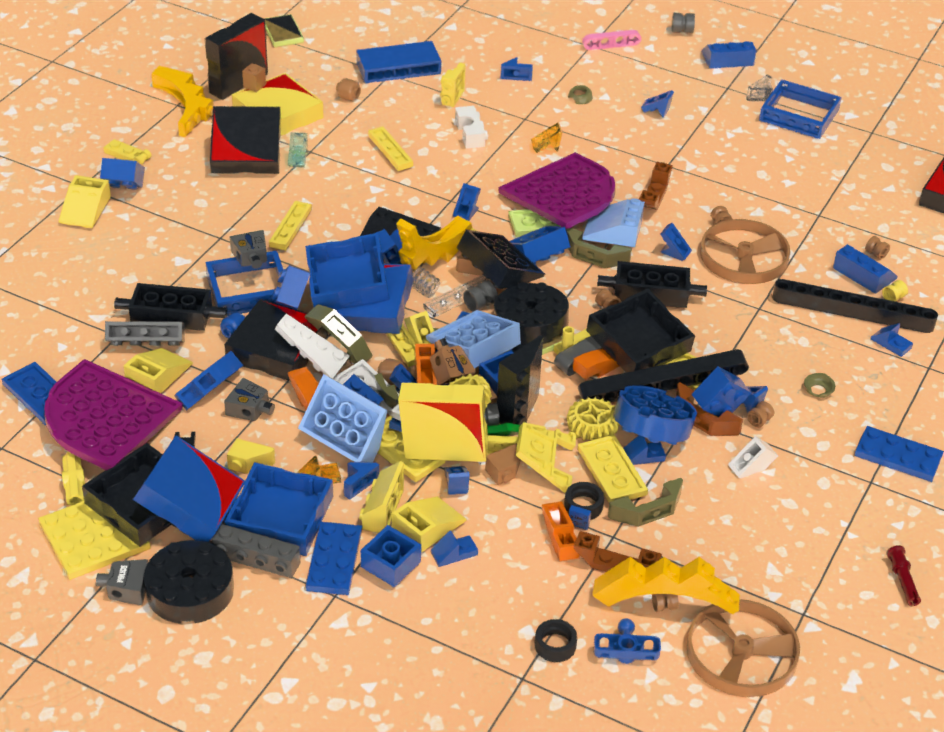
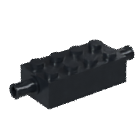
M618 261L617 273L614 277L598 275L597 286L613 287L615 289L614 295L621 302L632 295L649 289L665 306L687 308L690 295L704 297L707 295V285L691 284L690 268Z
M137 283L131 299L116 297L114 301L115 309L129 310L130 322L185 323V329L205 331L210 317L226 318L228 312L227 307L212 306L211 289Z

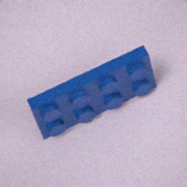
M33 362L1 380L2 384L46 426L45 401L56 381L36 362Z
M867 426L854 456L932 482L944 451Z
M320 521L307 578L306 591L340 595L350 594L362 535L361 525Z

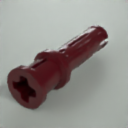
M893 546L886 552L887 557L892 562V571L898 575L907 604L909 606L913 604L916 606L921 603V598L910 573L911 563L906 559V550L903 546Z

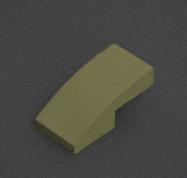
M382 373L374 375L380 396L393 409L399 404V396L395 385L386 386Z

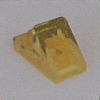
M559 122L531 139L532 147L536 153L544 150L549 145L558 152L562 137Z
M317 455L297 472L332 479L333 484L341 483V475L337 463L319 465Z

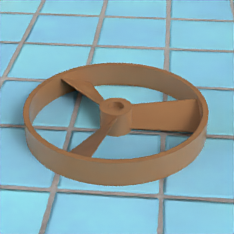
M731 219L711 226L704 233L700 254L706 267L719 277L736 283L760 284L772 281L785 272L789 263L790 245L783 234L765 223L748 219ZM745 230L756 232L766 237L751 243L743 241L736 247L715 235L726 231ZM711 239L736 248L737 257L740 259L739 271L726 268L713 260L706 251V242ZM777 250L784 251L786 259L782 264L769 271L756 273L752 260L753 255Z
M740 599L738 612H747L761 616L778 626L785 633L784 635L756 639L743 634L736 636L720 615V613L727 611L719 606L711 604L697 614L691 623L688 633L687 655L695 672L710 686L730 695L759 697L778 691L792 679L799 661L800 643L793 626L779 612L764 604ZM706 619L734 640L732 649L734 656L719 676L702 664L692 645L694 631ZM751 655L794 658L791 668L776 680L755 685L737 683L743 661L749 659Z

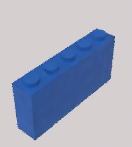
M433 41L356 50V63L365 84L441 74V59Z

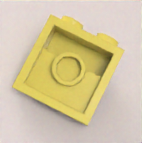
M460 62L453 70L448 69L445 75H442V90L440 93L442 105L455 107L464 93L465 63Z

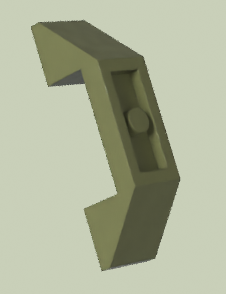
M573 228L566 229L570 243L568 249L574 258L602 268L616 267L618 261L630 262L632 248L614 244L609 251L583 242L582 231Z
M318 304L305 315V318L317 330L323 326L348 350L349 360L353 364L362 359L367 362L372 358L373 355L363 336L335 309Z
M678 478L664 483L661 498L635 507L628 496L609 502V519L639 527L673 515L681 495L683 479Z

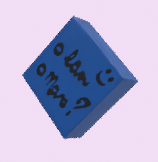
M571 505L569 517L574 526L588 530L591 511Z

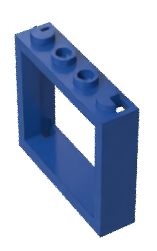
M781 79L761 107L759 121L821 139L838 113L842 97ZM784 96L829 111L821 122L775 108V105Z
M277 251L267 252V261L262 263V266L257 269L253 268L252 265L241 266L235 257L205 262L207 279L215 306L227 307V316L234 312L240 314L250 312L260 299L274 302L271 299L274 289L222 298L216 277L275 267L279 278L283 267Z

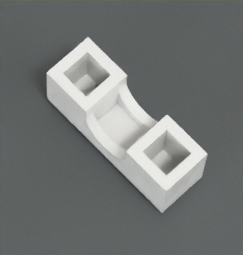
M474 105L455 107V123L458 130H462V140L465 148L485 147L488 133L487 130H484L483 121H480L479 111H476Z

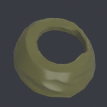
M585 85L574 86L568 94V98H573L576 104H587L593 99L592 91ZM581 90L586 93L582 95H575L574 91Z
M814 373L804 379L806 391L814 397L825 398L835 391L836 385L834 380L825 373ZM819 385L824 387L826 392L818 395L812 392L811 387Z

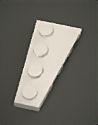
M285 314L275 328L291 346H296L300 350V354L304 358L307 357L314 364L313 367L318 372L321 371L334 379L350 357V355L288 314Z
M363 359L334 377L335 381L343 385L355 374L379 394L374 377L378 373ZM385 381L386 386H391L387 381ZM383 400L379 406L385 408L387 414L391 416L392 408Z

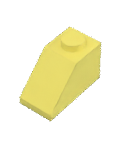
M427 311L404 319L408 332L417 344H431L426 339V335L434 332Z
M237 438L227 453L228 469L248 474L254 462L272 466L275 464V450L272 447Z

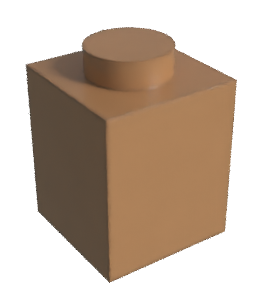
M252 63L242 71L244 88L258 92L266 85L264 67Z

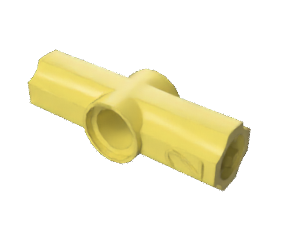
M67 452L62 456L64 469L62 471L64 490L66 491L67 505L72 506L84 501L82 486L85 484L81 458Z

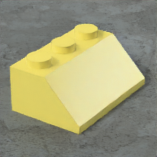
M399 461L380 471L378 478L373 480L372 492L367 494L366 506L361 509L359 520H362L363 530L379 533L387 525L390 526L392 512L397 509L404 492V462Z

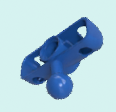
M624 618L618 623V631L621 634L598 633L594 637L593 651L597 658L618 659L620 662L628 664L634 660L655 661L660 657V638L657 636L632 635L635 630V624L628 618ZM601 638L609 639L608 648L599 647ZM646 640L653 641V650L644 649V642Z

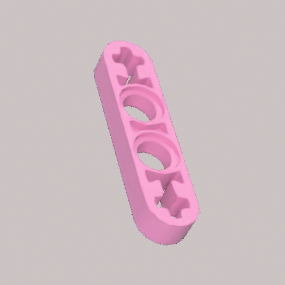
M637 30L596 33L584 36L582 43L587 50L635 46L641 42V36ZM618 37H623L620 42H616ZM608 38L606 43H601L602 39Z

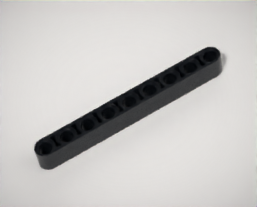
M778 279L775 282L772 299L777 303L889 326L900 323V328L924 333L934 331L938 318V313L930 308L786 279Z
M735 349L585 381L578 386L580 397L584 400L587 397L594 399L596 396V399L601 400L603 398L604 402L610 401L611 403L618 400L620 390L624 391L627 386H647L667 391L676 389L679 382L686 386L700 384L717 366L737 376L747 372L749 365L743 351Z

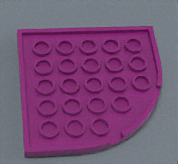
M575 152L498 187L499 194L561 227H565V229H569L593 216H597L610 205L615 197V180L613 176H610L609 171L605 167Z
M84 359L59 379L49 391V396L45 401V423L51 436L64 449L81 459L108 470L151 439L182 410L183 403Z

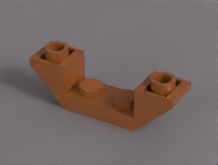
M656 162L652 170L651 183L647 191L643 190L639 197V200L645 202L644 207L658 210L667 191L673 165Z
M681 382L677 384L676 396L688 401L697 411L693 426L710 436H738L741 434L742 418L728 410L717 418L694 404L693 389Z
M583 531L579 532L574 544V549L591 568L604 572L609 571L630 557L599 548L600 536ZM641 548L638 559L631 558L647 568L660 560L662 553Z

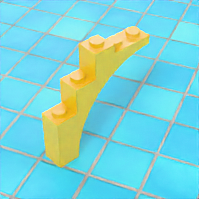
M160 65L151 73L153 87L173 95L185 108L183 116L178 121L179 136L186 137L201 120L207 121L212 116L213 99L205 98L203 86L195 85L193 74Z
M457 215L440 231L432 235L420 236L414 225L400 219L396 223L403 246L398 251L402 264L411 265V268L414 270L421 263L433 266L438 259L449 262L459 251L457 246L466 229L471 230L473 228L472 223Z
M629 557L595 579L592 595L608 607L619 601L641 595H683L719 606L732 615L739 611L740 594L715 577V568L701 557H697L681 568L666 557L661 558L647 568Z

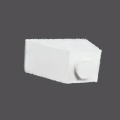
M755 436L728 465L741 479L764 471L778 455L767 442Z

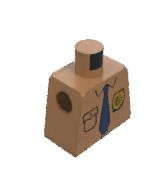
M445 338L435 342L438 352L430 357V361L438 385H446L449 382L455 381L456 378H461L462 375L467 377L469 374L473 375L476 373L461 346L449 347Z

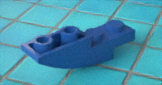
M230 351L194 378L174 396L179 402L183 403V407L187 411L244 365Z

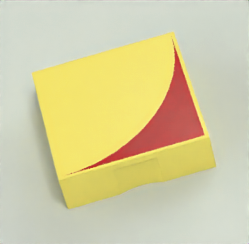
M286 73L266 80V85L258 92L246 88L232 94V106L280 107L281 136L323 118V101Z
M401 384L398 402L405 459L486 462L488 432L484 417L486 408L484 385Z

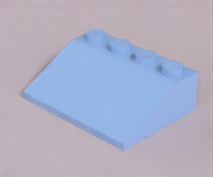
M633 198L610 204L597 216L588 219L582 240L635 247L642 223L645 202Z
M476 310L426 335V339L431 344H435L436 341L445 338L449 347L461 346L475 369L480 363L499 356L508 350H512L515 346L521 344L520 323Z
M323 374L298 429L354 462L373 463L380 449L387 410Z

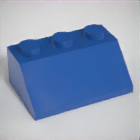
M744 41L708 44L701 52L709 69L754 66L757 50L753 42Z
M544 226L510 240L534 264L538 260L550 259V255L562 254L565 252V249L570 247L565 227Z
M848 244L836 251L833 268L875 294L898 278L890 269Z

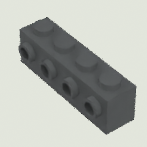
M105 321V341L111 342V345H122V342H130V345L139 346L142 345V342H149L151 346H160L161 342H168L169 346H180V342H185V323Z
M224 524L220 525L212 537V544L221 548L228 555L230 561L288 578H293L300 565V546Z

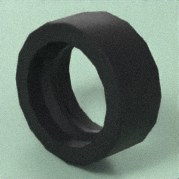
M574 483L565 492V509L568 514L571 505L591 511L590 520L595 519L603 510L604 493L601 488L593 483ZM579 496H586L592 498L596 503L590 506H582L576 504L573 499Z
M550 619L538 626L535 632V650L540 657L550 662H563L574 655L577 647V632L570 623L560 619ZM551 634H558L567 638L569 643L562 647H552L546 644L543 638Z

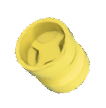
M896 280L882 290L885 300L895 302L908 294V287L902 280Z

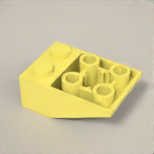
M75 175L69 185L59 223L93 228L111 198L109 180Z
M160 348L136 354L124 365V373L126 378L162 393L193 362Z
M438 496L407 502L392 512V528L420 543L421 553L443 538L448 531H453L466 522L465 517Z

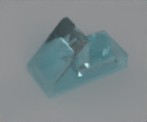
M291 132L288 166L305 167L306 155H308V134Z

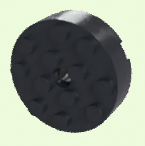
M521 282L505 289L497 296L494 302V315L520 323L521 344L526 345L540 335L543 336V344L552 342L554 337L562 336L563 328L568 326L569 302L561 291L543 282Z
M185 540L170 543L151 557L144 572L146 596L149 606L158 616L173 623L181 624V621H194L195 624L207 621L220 614L233 597L234 579L232 563L228 555L221 548L210 542Z

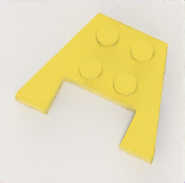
M523 422L519 427L516 456L565 493L568 487L572 485V476L554 467L556 445L558 444L572 451L576 445L575 432L566 434L562 433L560 429L551 431L546 430L545 426Z

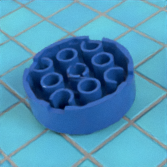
M627 386L624 391L620 390L613 415L615 421L626 432H633L646 437L653 443L662 441L676 445L677 442L689 439L697 411L685 399L676 396V398L667 396V391L647 386Z

